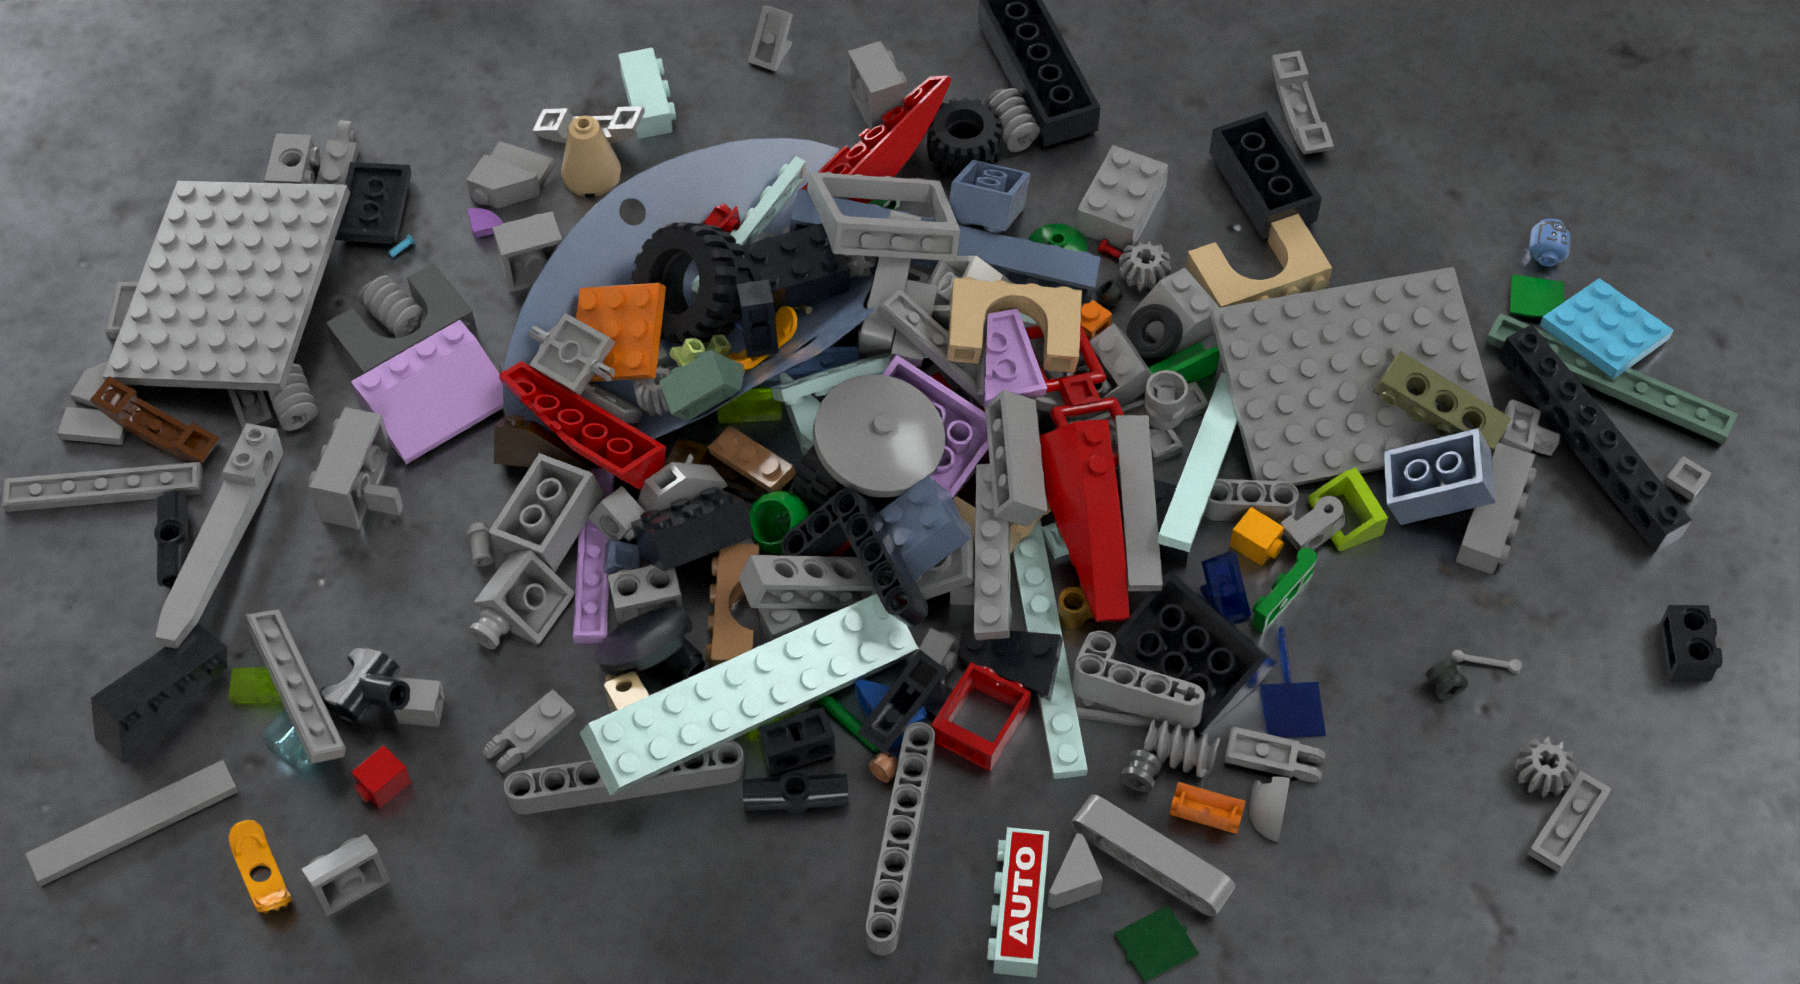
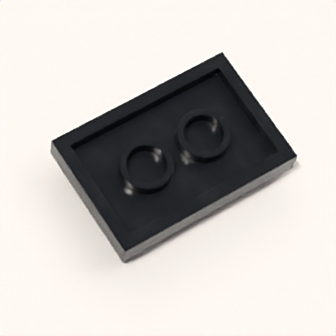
M350 162L345 182L350 195L335 240L396 244L412 173L410 165Z

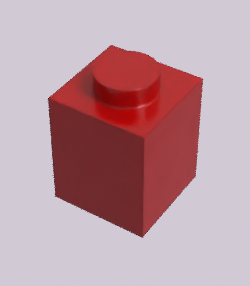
M384 745L351 771L356 783L353 787L354 791L365 803L371 800L379 809L411 783L406 766Z

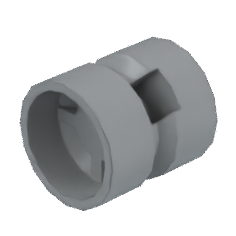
M1164 370L1152 374L1148 379L1143 415H1148L1149 425L1162 430L1172 429L1183 420L1188 385L1182 375L1174 371Z

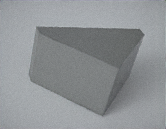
M1076 834L1049 891L1048 907L1052 909L1101 893L1103 879L1082 834Z

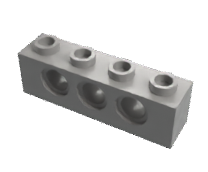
M750 555L738 578L751 608L843 609L877 594L858 557Z

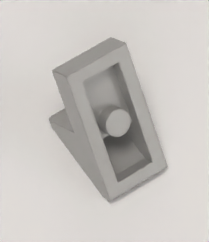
M767 5L763 6L748 59L749 63L773 71L777 70L792 45V41L786 40L793 17L792 13Z

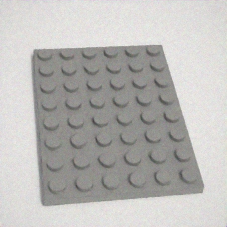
M177 181L102 376L104 380L110 376L125 385L284 391L350 195L347 185Z
M1454 267L1213 308L1210 312L1253 480L1284 481L1297 486L1334 479L1344 471L1355 467L1360 474L1384 470V451L1440 438L1441 436L1436 433L1434 428L1424 422L1414 421L1408 416L1406 411L1398 406H1392L1383 402L1379 395L1373 392L1388 365L1399 351H1402L1494 407ZM1407 385V389L1411 394L1419 395L1415 387ZM1435 402L1436 408L1439 411L1446 413V408L1444 407V405L1439 402ZM1463 419L1464 425L1473 430V424L1469 420Z

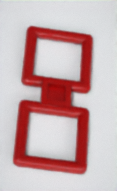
M1081 323L1079 350L1090 372L1047 380L1035 354L1047 387L1046 393L1059 391L1065 405L1053 407L1050 410V416L1056 429L1068 425L1066 418L1108 410L1115 423L1116 416L1125 415L1117 398H1100L1094 384L1103 383L1106 375ZM1039 325L1025 327L1029 340L1044 337ZM1116 453L1113 454L1115 467H1118V455Z

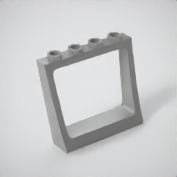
M809 172L807 191L818 212L834 254L945 261L957 260L960 228L940 181L922 180L920 178L906 179L892 178L890 176L876 177L863 176L861 174L847 175L833 174L831 172ZM832 196L924 202L932 206L936 222L845 216L841 214Z

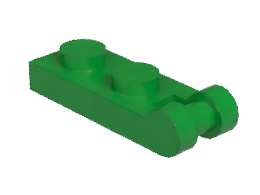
M1302 548L1299 550L1294 567L1287 575L1281 573L1273 583L1271 593L1267 597L1262 595L1252 608V612H1254L1252 627L1262 634L1312 578L1317 560V554L1313 549Z

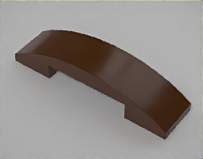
M110 376L107 377L90 399V402L96 408L132 434L167 453L191 462L203 464L220 441V437L192 422L188 426L137 397L136 390Z

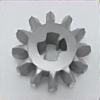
M1137 240L1134 246L1127 245L1124 253L1119 258V274L1121 279L1126 280L1128 287L1136 285L1139 292L1143 287H1147L1151 291L1160 280L1168 277L1171 272L1169 252H1163L1162 244L1153 246L1151 240L1146 244H1142Z
M661 364L657 368L655 379H639L634 383L637 405L641 410L646 411L649 416L658 413L662 417L666 412H670L659 381L667 377L669 372L675 369L673 365L664 368Z
M1549 736L1543 740L1542 744L1534 738L1530 741L1528 747L1524 746L1520 749L1519 759L1515 763V770L1520 772L1518 776L1519 783H1529V793L1533 792L1536 788L1540 790L1542 798L1547 796L1549 791L1558 796L1563 788H1568L1572 784V775L1576 772L1577 764L1571 762L1573 751H1562L1563 741L1555 746L1551 744Z

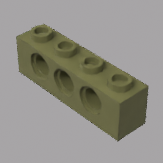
M1399 351L1392 359L1373 391L1379 395L1383 402L1392 406H1398L1406 411L1408 416L1414 421L1424 422L1434 428L1441 437L1472 430L1463 423V419L1469 420L1473 424L1474 429L1479 428L1491 452L1496 447L1512 419L1402 351ZM1407 385L1415 387L1419 395L1411 394L1407 389ZM1435 402L1443 404L1446 408V413L1439 411L1435 406Z

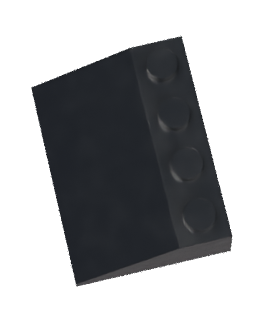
M1168 571L1162 578V591H1151L1130 615L1129 620H1126L1113 635L1116 640L1114 657L1120 662L1200 686L1205 693L1200 723L1194 729L1203 735L1253 691L1277 662L1180 577Z

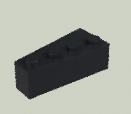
M197 624L177 649L165 646L91 697L95 740L120 762L126 761L228 668L227 646L201 624Z

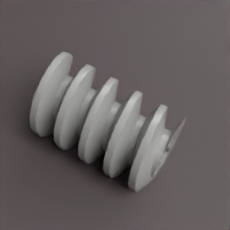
M1016 88L997 89L987 95L985 103L991 106V111L996 110L999 114V119L1002 122V139L1007 144V148L1010 152L1014 153L1027 149L1040 133V127L1035 123V118L1031 115V110L1026 106V101L1022 97L1020 90Z
M380 276L374 281L365 284L357 295L358 302L364 305L375 318L379 319V322L389 332L394 334L396 338L410 335L420 328L423 309L419 305H415V301L408 297L406 292L400 290V287L393 283L389 276Z
M294 363L284 391H268L280 426L285 431H294L302 428L307 422L313 420L318 413L317 406L314 404V398L310 394V387L307 385L306 377L303 375V369L300 365Z
M1154 717L1143 751L1151 754L1156 752V757L1162 764L1167 757H1170V767L1173 769L1183 761V772L1189 773L1195 765L1196 775L1201 778L1207 770L1211 771L1221 738L1217 737L1211 745H1208V734L1204 733L1196 741L1194 729H1190L1185 736H1181V725L1177 724L1173 731L1169 732L1168 721L1164 720L1157 728L1155 727Z

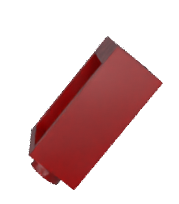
M971 662L931 724L935 732V744L991 772L1029 710L1031 692L1021 683L1008 681L998 676L991 668L978 666ZM973 688L1014 708L993 743L953 723Z

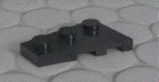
M963 627L957 659L966 666H969L971 662L978 666H987L994 670L998 676L1008 681H1017L1026 689L1039 694L1041 698L1051 701L1063 639L1060 634L1010 630V638L976 640L974 628Z

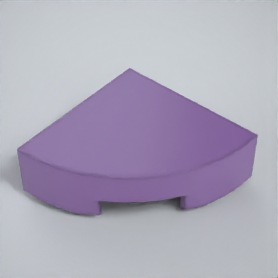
M482 208L467 209L474 238L494 234L492 227L503 224L501 219L489 210Z

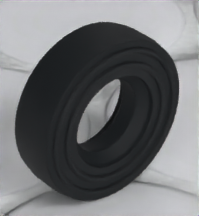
M1149 304L1133 314L1128 323L1126 335L1143 359L1160 361L1176 351L1182 340L1183 327L1180 318L1173 310L1161 304ZM1154 321L1162 322L1164 325L1162 339L1155 344H1149L1145 339L1147 326Z

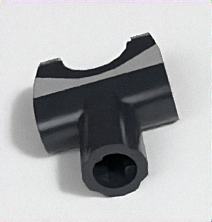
M355 648L347 657L353 666L351 673L338 684L327 685L319 691L328 710L344 720L358 723L372 705L393 711L402 710L410 701L411 690L406 682L395 679L401 669L391 657L380 651Z

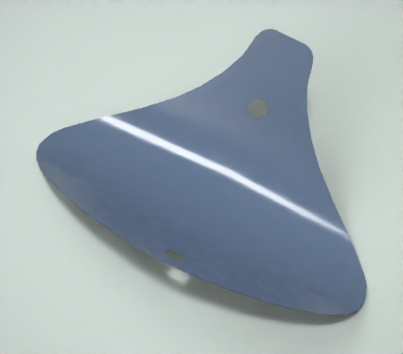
M752 138L731 141L666 160L640 172L615 187L596 203L570 230L535 280L517 318L508 345L503 372L521 361L530 366L541 344L529 337L530 330L536 333L531 329L533 326H538L542 330L549 332L557 325L564 313L576 318L580 288L633 285L634 280H631L632 271L636 269L637 264L634 263L638 253H642L643 249L641 247L648 238L653 239L651 235L656 230L664 228L667 224L673 222L704 224V221L715 206H720L722 203L728 205L731 211L735 206L738 207L741 226L747 211L750 208H755L760 202L767 186L772 187L777 180L781 168L785 164L789 165L794 157L797 156L806 161V179L764 231V233L769 232L776 236L781 235V232L791 222L798 190L808 182L809 172H818L841 149L809 139ZM635 199L643 204L646 215L640 224L629 225L621 219L619 209L624 201ZM877 256L876 265L870 267L871 275L861 278H850L849 292L807 303L812 308L811 314H806L801 309H794L797 315L795 334L778 349L779 353L771 354L757 366L748 369L744 373L739 392L689 421L671 415V412H666L660 417L658 413L649 416L644 411L640 423L629 425L656 439L712 413L766 380L791 367L808 361L828 349L874 312V308L865 309L863 303L872 288L879 257ZM694 260L687 267L683 280V293L689 308L693 304L690 288L694 279L699 275ZM737 327L729 335L724 334L731 345L729 355L732 352H737L738 354L745 349L742 331ZM813 338H816V339H815L813 342H811L809 345H807L806 347H804V348L801 349L800 351L794 353V352H795L798 348H800L802 345H804V344L807 343L808 341L812 340ZM660 339L661 345L668 354L669 366L679 367L675 359L670 357L669 352L672 347L683 346L684 343H673ZM631 380L591 381L588 383L597 384L641 409L637 405L634 385ZM503 384V402L506 416L520 415L524 417V420L535 421L552 431Z

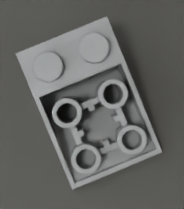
M1115 323L1089 341L1106 375L1103 383L1094 384L1100 398L1115 397L1120 406L1133 401L1146 391L1147 381L1151 377L1152 372L1127 335ZM1080 350L1079 360L1073 375L1090 372ZM1108 410L1069 418L1084 421L1108 412Z

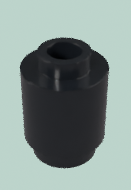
M683 637L681 639L682 647L661 662L679 679H688L701 673L706 662L702 659V653Z

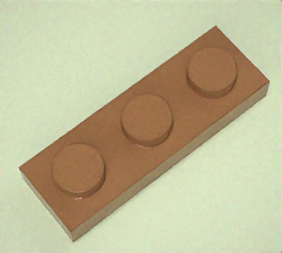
M730 425L708 446L711 455L770 493L781 490L796 475V470L792 464Z

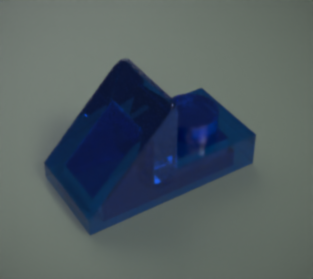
M1230 551L1201 561L1206 584L1200 586V589L1206 601L1230 622L1251 616L1237 554Z

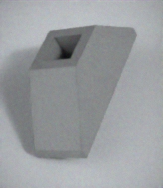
M671 462L644 481L637 503L645 512L650 510L662 511L670 508V504L673 501L683 498L691 500L699 497L700 492L712 487L723 489L728 485L710 465Z

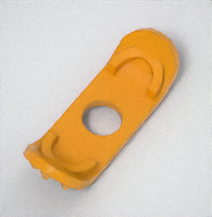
M788 306L779 308L775 317L778 349L793 337L797 328L796 312ZM746 349L738 354L737 352H732L727 358L742 364L745 372H747L748 369L757 366L771 354L747 358Z
M244 820L236 823L230 829L228 840L251 901L257 912L267 914L272 909L279 911L280 907H286L292 901V898L269 848L262 826L253 820ZM257 866H266L270 869L271 875L266 881L257 882L250 877L251 870Z

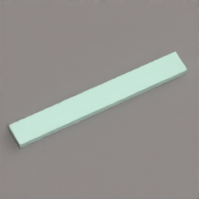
M1221 372L1170 503L1158 535L1157 543L1190 552L1238 422L1225 373Z

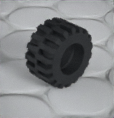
M962 97V100L954 98L950 99L948 104L945 102L941 103L927 130V151L929 160L933 161V166L936 169L942 168V173L946 175L952 173L954 174L953 177H957L972 160L990 164L998 162L1001 153L1002 122L997 111H991V106L987 103L981 104V100L974 99V101L968 100L969 97ZM968 136V137H972V138H971V139H959V138H956V137Z
M813 444L797 469L792 491L794 495L804 501L808 508L815 511L843 489H847V487L839 483L827 472L819 460Z

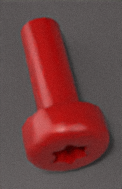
M1103 239L1097 251L1100 253L1105 251L1119 259L1123 253L1108 245L1109 241L1107 239Z

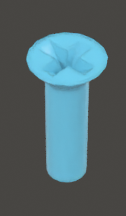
M407 234L406 239L388 251V254L393 258L409 245L416 243Z

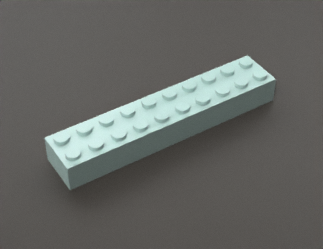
M874 594L594 720L585 726L580 735L610 796H613L841 690L860 679L869 677L907 659L919 648L907 625L890 615L883 607L878 595Z

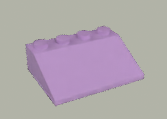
M461 320L351 381L359 406L363 411L382 415L390 444L406 464L504 407L503 383L499 379V373L477 339Z
M896 355L882 375L894 377L911 384L920 390L937 409L944 426L945 447L939 465L931 478L946 489L952 499H954L975 474L976 465L983 464L989 456L986 414Z

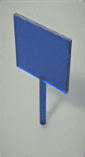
M1281 626L1278 630L1286 683L1261 684L1267 734L1282 738L1326 736L1319 682L1292 683L1285 628Z

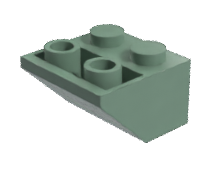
M711 350L698 354L695 360L689 364L671 370L669 375L661 379L659 383L671 415L689 421L739 392L745 369L742 364Z

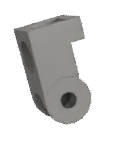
M1325 496L1316 502L1313 510L1298 521L1291 515L1282 521L1281 525L1284 527L1283 535L1297 551L1302 548L1315 550L1343 528L1345 514L1339 499Z

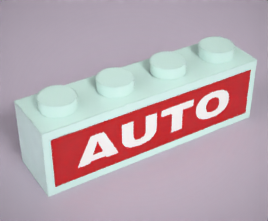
M1007 827L1006 840L999 839L997 861H1004L1003 872H996L994 893L1001 894L1000 905H992L991 926L997 927L996 939L989 938L987 960H994L993 973L1037 977L1049 831Z

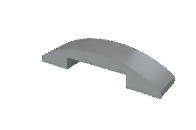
M1301 51L1272 55V66L1279 98L1297 145L1304 155L1333 150L1334 144L1327 124L1320 120L1307 83L1309 73Z
M643 106L617 107L614 115L591 117L598 121L609 143L612 144L622 141L636 132L645 109ZM568 108L543 109L533 132L542 138L566 144L569 125L572 120L580 116H572Z

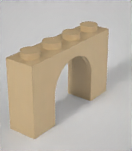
M1299 214L1272 222L1270 225L1267 242L1284 269L1275 277L1255 280L1238 274L1229 265L1216 242L1188 251L1186 269L1219 307L1322 290L1329 286L1332 266Z
M971 277L954 278L950 301L947 361L979 364L983 342V325L986 322L987 314L1018 308L1019 313L1032 318L1042 330L1044 336L1043 370L1075 373L1079 360L1082 290H1074L1065 286L1058 288L1043 287L1033 283L1026 285L1011 284L1002 280L994 282L980 281Z

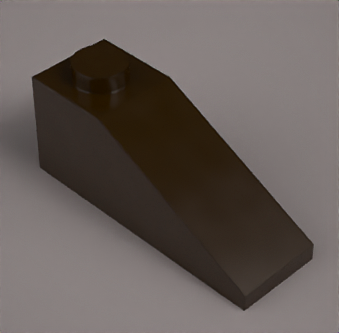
M507 415L495 425L494 464L531 467L540 453L589 472L595 466V463L573 451L557 434L535 421L524 420L523 416Z

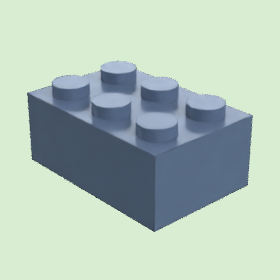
M972 160L953 180L949 204L957 223L965 226L972 225V223L982 225L985 230L995 233L1002 232V230L1006 231L1025 206L1031 173Z
M1479 428L1384 451L1387 505L1400 525L1496 503L1491 449Z
M929 475L878 512L914 580L971 539L950 493Z

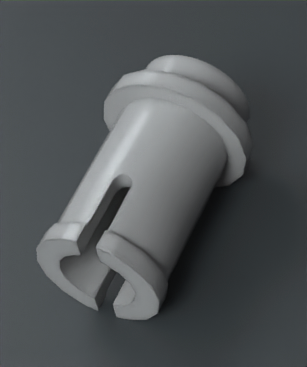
M474 523L469 526L466 533V538L471 544L472 564H475L477 567L488 566L494 561L490 543L491 536L488 533L490 528H488L486 523Z

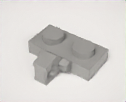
M1512 399L1505 409V414L1512 419L1498 443L1528 453L1535 450L1538 453L1551 456L1559 443L1560 434L1538 425L1540 410Z

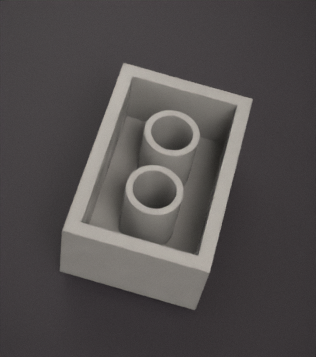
M1112 145L1077 209L1076 230L1082 235L1098 241L1107 239L1109 245L1123 250L1127 245L1134 246L1166 188L1169 165Z
M344 407L340 418L335 419L332 427V437L328 445L325 444L320 455L321 462L317 471L311 473L308 482V488L312 492L315 507L318 509L323 522L359 530L368 509L363 494L366 483H379L392 452L381 414Z
M539 453L488 533L502 553L509 555L511 552L532 550L555 573L589 519V515L601 500L604 492L593 473Z

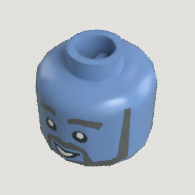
M1548 218L1540 221V223L1533 226L1530 232V256L1544 266H1554L1565 260L1570 253V229L1558 219Z

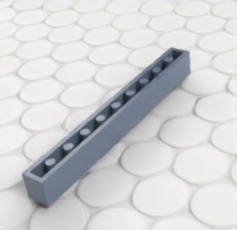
M798 190L789 232L822 223L807 190ZM832 196L841 214L845 216L889 219L891 209L882 208L876 204L851 201L845 197L838 198ZM897 211V212H901V213L910 214L909 212H906V211ZM919 216L921 221L936 222V218ZM958 225L960 237L957 256H977L1014 284L1026 285L1033 283L1043 287L1058 288L1065 286L1074 290H1082L1081 302L1090 303L1095 289L1101 257L1091 255L1088 252L1063 249L1057 245L1032 242L1026 238H1015L1001 235L1000 233L971 228L970 226ZM912 259L911 264L935 269L939 260Z

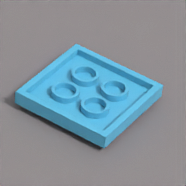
M1600 278L1543 316L1539 325L1613 379L1668 341L1673 333L1672 328Z

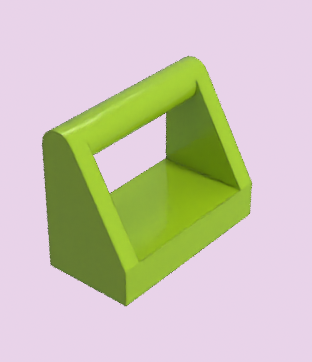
M1356 467L1344 471L1307 497L1308 503L1314 509L1319 499L1325 496L1336 497L1344 494L1362 523L1361 526L1346 536L1340 530L1331 537L1338 551L1359 545L1384 533L1388 517Z

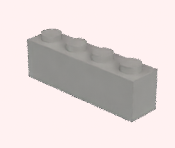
M1002 390L985 405L994 515L997 518L1028 527L1047 512L1036 400Z
M1497 443L1492 457L1496 503L1474 508L1456 559L1457 563L1494 575L1498 563L1505 565L1511 546L1505 544L1507 537L1514 538L1520 521L1515 519L1514 515L1516 511L1523 512L1529 495L1523 493L1524 486H1532L1537 472L1536 468L1531 467L1535 458L1534 454Z

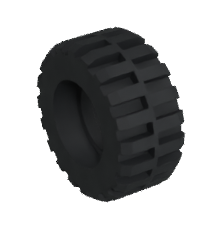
M673 222L667 224L664 228L656 230L651 235L653 239L648 238L642 245V253L637 254L634 261L637 265L635 271H632L631 280H634V284L661 283L666 286L660 339H665L667 342L684 343L686 339L696 338L701 340L702 343H709L713 335H729L736 327L735 322L741 321L737 284L752 282V278L748 277V270H750L749 262L743 258L745 252L741 245L735 243L736 239L729 232H724L722 228L712 225ZM694 260L699 272V289L695 301L689 308L683 293V280L687 267Z

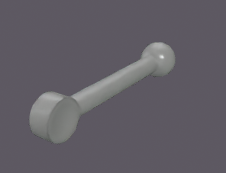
M1455 650L1451 654V658L1455 659L1457 663L1469 661L1508 668L1513 674L1519 673L1522 669V663L1518 659H1512L1510 662L1467 655L1461 650Z

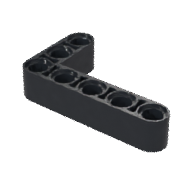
M849 488L839 491L784 536L781 549L785 556L829 557L849 541L885 610L908 626H917L926 618L928 614L927 602L877 510L870 501L856 491Z

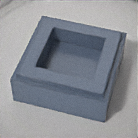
M612 539L608 540L605 544L604 573L615 574L622 569L633 570L640 568L638 545Z

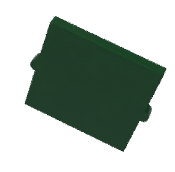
M1169 905L1114 933L1126 954V962L1132 963L1144 984L1199 956V952L1186 934L1187 927L1181 926Z

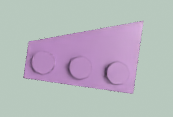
M1018 308L987 314L985 328L984 407L1002 390L1028 398L1044 396L1046 394L1047 387Z

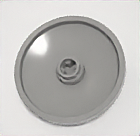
M862 375L840 383L823 399L814 420L813 442L818 458L824 468L845 487L872 497H896L904 494L927 475L931 477L936 471L944 452L945 431L937 409L920 390L894 377Z

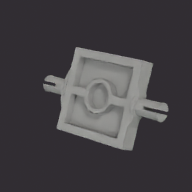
M567 313L563 314L557 325L549 332L542 330L538 326L531 328L536 333L531 330L529 331V337L541 343L539 351L530 363V366L578 395L582 394L595 374L606 381L612 380L608 374L613 377L615 376V370L603 364L604 359L615 345V342L610 337Z

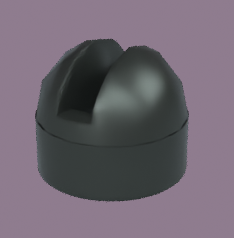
M1111 279L1103 283L1097 289L1095 295L1101 303L1112 307L1117 305L1122 299L1123 291L1116 280Z

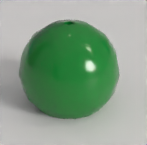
M778 490L762 495L753 503L748 512L754 537L751 538L754 544H759L760 549L770 555L783 556L784 553L782 552L781 545L784 536L811 514L809 508L802 499L791 492Z

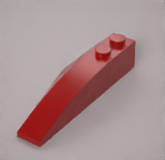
M930 76L902 99L903 106L887 111L880 117L883 123L871 130L866 128L858 135L861 141L851 149L848 146H844L818 173L831 172L833 174H861L863 176H890L894 178L909 160L926 134L940 108L952 81L949 76ZM808 182L801 188L802 190H807ZM845 197L850 199L851 201L860 202L864 204H868L870 201L873 200L864 198Z
M521 361L499 374L500 381L518 400L557 434L573 451L635 488L642 490L644 481L664 468L665 445Z
M1108 419L1075 421L1039 436L1047 505L1049 510L1051 509L1057 522L1056 527L1060 537L1064 539L1069 552V559L1077 571L1081 581L1080 586L1095 622L1129 620L1122 520Z

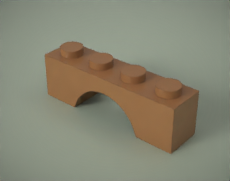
M736 543L719 550V556H713L712 575L717 576V584H711L710 604H715L714 613L708 614V633H712L713 637L712 643H706L705 661L706 663H711L712 667L755 648L754 631L740 625L731 613L737 601L745 595L738 578L750 555H760L759 544Z

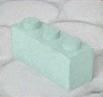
M653 47L618 54L629 106H643L645 109V113L636 130L638 139L673 132L671 120L676 119L674 103L667 102V98L670 97L668 81H662L661 76H665L662 59H656Z

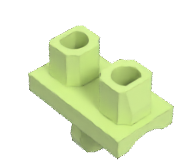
M723 334L713 335L709 343H702L701 340L696 338H689L685 340L683 346L672 347L669 355L681 367L694 361L698 354L705 351L713 350L727 357L731 345Z

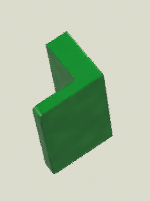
M1199 342L1148 368L1152 374L1164 370L1174 371L1182 375L1187 384L1217 371L1220 351L1217 346L1206 350L1203 344Z

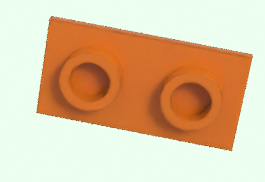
M1178 782L1169 815L1237 834L1246 801Z

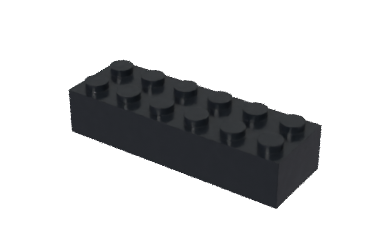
M979 0L978 22L1012 88L1020 90L1022 97L1026 101V106H1028L1031 110V115L1035 118V123L1040 127L1038 137L1043 147L1098 131L1101 107L1043 0Z

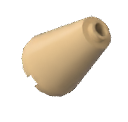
M580 116L572 120L569 125L561 168L563 183L569 191L578 196L585 197V193H594L595 196H602L619 183L621 165L598 121L591 116Z

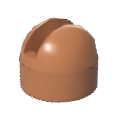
M889 752L886 754L880 753L869 762V768L872 773L884 783H888L896 775L898 759Z

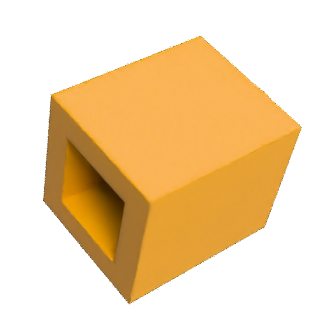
M1251 507L1233 528L1230 547L1263 566L1270 557L1275 559L1284 546V542L1281 540L1284 527Z

